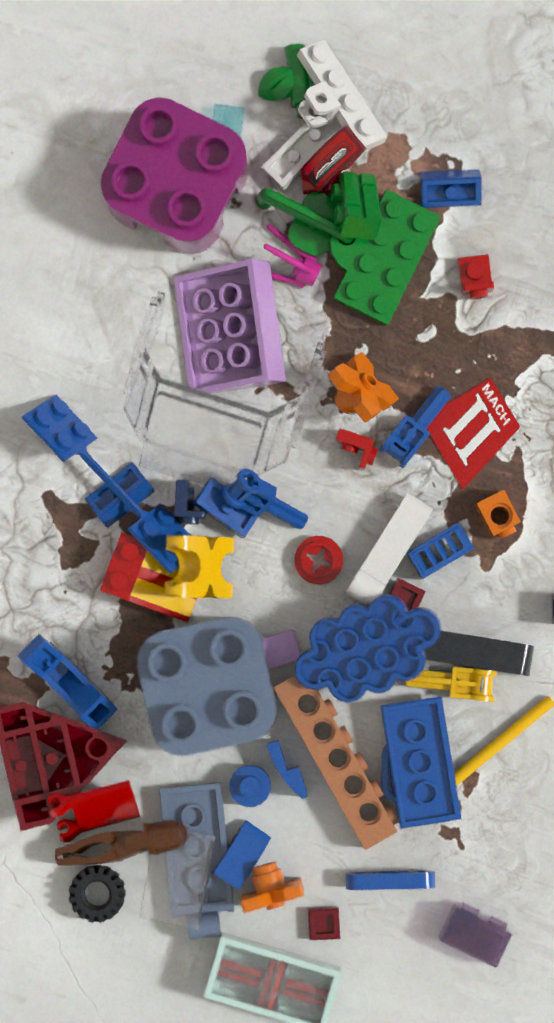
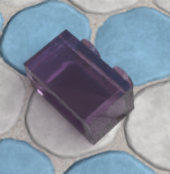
M463 902L461 907L453 904L438 936L439 940L497 968L512 936L511 931L506 929L508 923L494 916L487 920L478 915L479 909Z

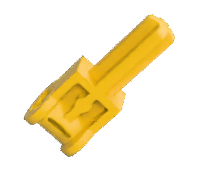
M453 667L452 673L423 670L418 677L406 681V686L450 691L451 698L494 702L495 697L492 696L493 678L497 676V671ZM481 678H484L483 692H480Z

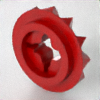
M312 536L298 546L294 558L295 567L298 574L305 581L317 585L326 584L333 581L341 572L343 554L338 544L332 539L325 536ZM325 548L324 559L328 561L331 567L320 565L314 573L311 572L314 562L306 554L318 555Z

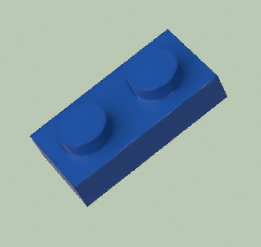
M213 477L209 478L192 504L206 512V514L240 538H245L258 517L242 508L230 506L222 495V490L225 486Z

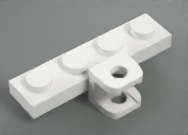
M324 39L301 48L297 57L315 84L306 91L304 95L305 100L298 107V111L307 126L311 128L320 127L333 122L336 117L342 127L347 125L366 147V150L383 144L387 139V135L326 40ZM313 109V112L319 116H311L308 110Z
M362 96L367 106H369V102ZM336 117L333 122L316 128L308 127L305 123L262 166V170L285 190L302 173L300 169L314 153L343 127Z

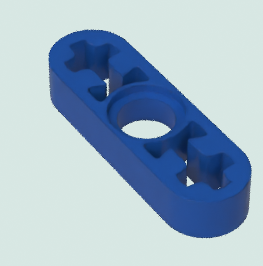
M435 871L345 873L347 890L435 888Z

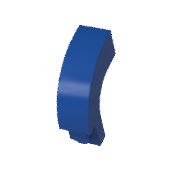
M38 634L17 655L25 665L45 680L70 705L76 714L92 728L99 729L118 710L100 688L73 661L42 635Z

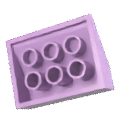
M251 258L173 277L189 396L262 387L286 382L269 261Z

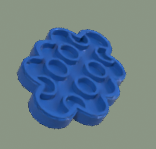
M390 594L380 595L371 602L369 607L358 603L351 604L342 611L339 618L325 617L314 624L309 636L311 649L302 653L297 659L294 668L295 676L299 683L308 689L317 690L328 686L333 697L346 703L359 700L366 691L376 694L385 693L392 688L396 679L408 681L421 674L427 660L424 649L435 644L439 638L442 629L441 621L431 609L419 607L408 610L401 599Z

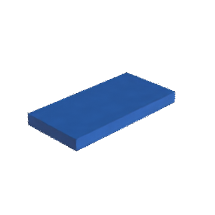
M442 696L381 705L380 709L400 829L462 819Z

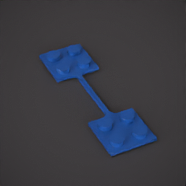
M57 394L21 417L63 462L74 455H80L85 463L139 517V520L129 527L128 531L169 574L179 568L176 554L166 550L167 535H192L161 504L152 511L146 512L125 493L86 450V447L98 437Z

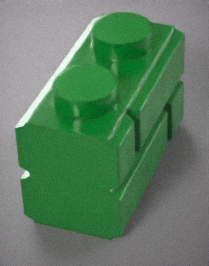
M342 172L337 184H333L331 189V202H336L337 204L334 209V224H339L340 235L344 238H356L358 236L360 239L374 240L377 238L382 222L376 177L374 174L361 173L357 175V173Z

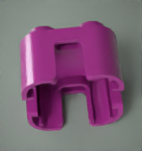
M162 97L152 98L141 103L132 113L102 173V194L111 214L121 224L134 230L139 224L161 235L165 245L184 254H198L209 249L216 242L224 226L223 213L233 193L239 195L245 185L248 176L246 148L241 137L229 127L171 99Z

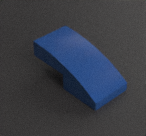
M279 740L267 743L266 745L274 765L287 785L302 799L308 797L300 767L296 766L287 769Z
M245 820L212 873L237 890H240L271 837Z

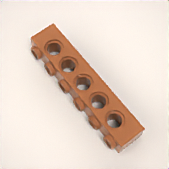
M295 675L274 686V690L364 849L367 850L397 833L394 825L399 823L391 807L389 806L384 809L379 798L384 794L375 779L370 782L367 779L364 771L368 769V766L360 752L354 755L348 744L353 742L345 725L339 728L333 717L338 715L330 699L323 701L318 692L319 689L312 690L304 687L299 683ZM303 695H312L316 699V707L313 711L303 712L299 708L298 701ZM323 721L330 724L332 731L328 738L319 739L314 735L313 729L318 722ZM334 749L344 750L347 755L345 763L340 766L331 764L329 761L330 752ZM349 776H357L361 779L362 786L359 791L350 793L344 788V782ZM365 803H372L377 807L376 816L370 820L363 819L359 814L361 806Z

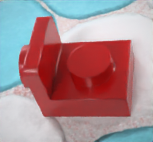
M489 254L458 258L462 296L470 295V299L488 297V293L494 290Z
M340 428L336 437V442L341 443L340 449L353 454H357L358 449L364 451L359 469L365 470L366 464L372 466L378 448L372 447L374 439Z

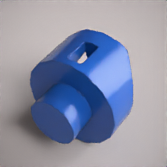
M246 765L234 772L230 780L229 790L232 798L238 804L244 807H255L261 805L268 798L271 791V780L263 768L256 765Z

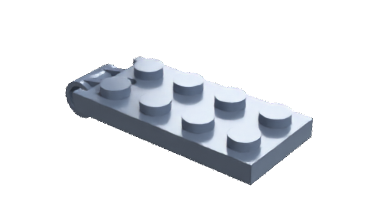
M221 782L160 788L162 820L180 822L188 831V839L183 846L166 852L172 917L178 918L179 916L187 915L190 940L221 937L219 912H234L232 886L212 873L228 849ZM199 893H204L206 895V899L201 901L198 899L197 895Z

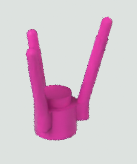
M267 224L266 228L302 257L297 260L269 244H264L265 250L295 266L292 274L297 276L296 278L271 272L272 279L294 284L302 289L305 284L312 287L323 265L316 262L317 258L295 248L287 236L273 225Z

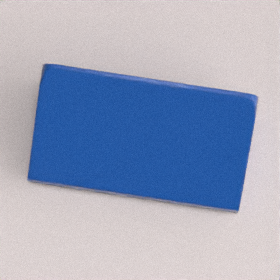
M479 169L424 171L419 173L421 207L482 205V176Z
M133 462L112 477L137 505L154 492V488ZM105 483L85 498V501L106 527H110L131 511Z

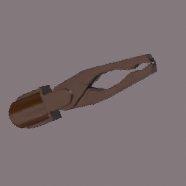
M174 820L143 823L144 831L103 832L55 849V860L58 866L122 862L127 858L143 854L147 850L148 855H159V853L173 851L183 846L188 839V831L182 823ZM101 843L112 845L109 850L100 856L72 855L66 859L71 854H82L89 848Z

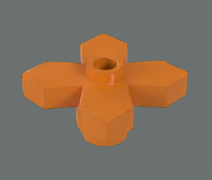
M363 352L355 355L346 364H340L328 374L329 379L338 389L334 397L337 407L346 414L357 413L365 423L379 414L381 410L385 411L399 400L388 384L377 381L374 376V367Z
M276 861L265 863L252 868L254 875L251 878L255 891L242 894L240 902L243 913L266 907L267 910L279 908L285 905L284 901L304 896L303 883L301 878L285 882L282 870L277 867Z

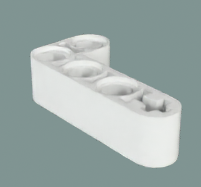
M407 493L345 594L362 605L369 607L371 602L382 594L388 581L434 508L412 494Z

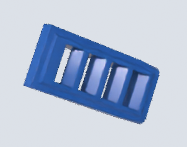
M458 522L406 554L420 578L424 579L473 550L474 546ZM455 532L464 548L458 550L450 534ZM443 538L453 553L449 557L439 542ZM433 544L443 559L439 563L429 549ZM424 551L432 564L431 568L427 569L418 553Z

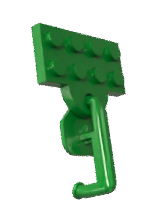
M263 188L255 200L256 205L260 209L265 210L273 206L295 217L288 231L289 241L295 248L311 256H317L330 251V255L336 265L345 271L332 298L333 300L385 326L389 324L441 217L386 189L379 202L382 222L377 238L374 240L360 239L358 236L356 238H344L340 235L339 224H334L333 220L334 209L337 204L336 202H331V197L321 192L308 194L302 201V204L270 188Z

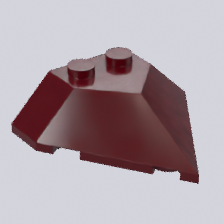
M25 702L0 707V748L20 831L51 824L56 818L51 816L49 810L50 808L58 807L59 804L49 805L47 797L55 793L67 796L80 793L128 740Z

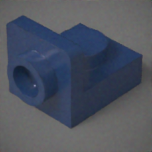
M176 479L174 517L181 518V524L199 525V519H206V512L188 511V506H194L192 503L194 502L195 487H189V480Z

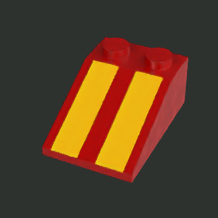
M121 532L100 591L187 623L197 601V598L165 596V581L174 580L178 574V569L169 574L135 537Z

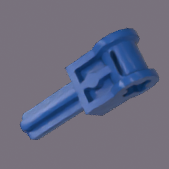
M437 386L412 418L406 414L379 451L382 453L387 452L400 463L399 466L403 469L431 434L426 429L450 400V393L443 387Z
M250 469L240 470L237 474V479L233 483L227 484L222 490L224 500L230 506L242 508L256 517H259L266 511L298 529H303L308 521L307 514L276 498L277 487L262 480Z

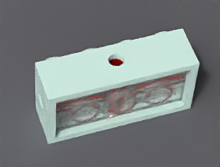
M222 932L204 998L288 1023H327L342 973L341 967Z

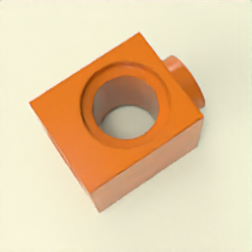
M505 490L474 505L490 537L498 534L501 540L516 532L514 526L521 523ZM494 508H501L506 512L507 520L504 524L498 525L492 521L491 512Z

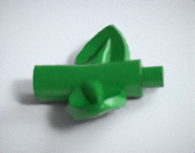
M290 44L284 48L288 68L276 67L267 71L260 82L258 95L265 100L274 102L290 97L291 107L296 109L297 118L303 119L298 111V107L305 100L304 95L306 91L315 84L297 57L299 50L304 48L305 45Z

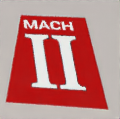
M489 378L447 403L426 430L431 433L432 440L460 486L464 489L520 428V425L494 382Z

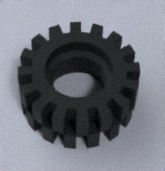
M101 865L89 866L80 871L74 877L69 887V903L72 904L74 913L77 912L79 918L82 920L87 919L91 923H102L113 918L123 906L126 896L125 884L123 879H120V874L117 871L111 870V867H103ZM101 882L107 886L109 898L106 903L96 906L87 900L85 892L89 884Z

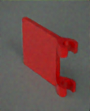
M130 780L70 796L55 793L47 797L49 805L59 804L56 808H50L49 812L52 817H61L71 808L77 821L62 819L57 822L56 825L59 831L69 829L66 833L59 834V839L63 843L72 841L82 832L140 817Z

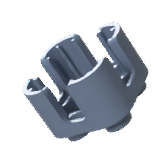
M226 617L162 631L154 634L144 642L138 654V671L151 731L155 741L163 750L177 756L197 754L257 740L265 735L273 726L278 714V702L270 681L265 658L267 653L264 640L254 624L245 619Z

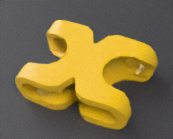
M167 535L166 550L176 554L179 569L174 580L165 581V596L233 598V583L224 580L221 564L226 554L234 553L235 538Z

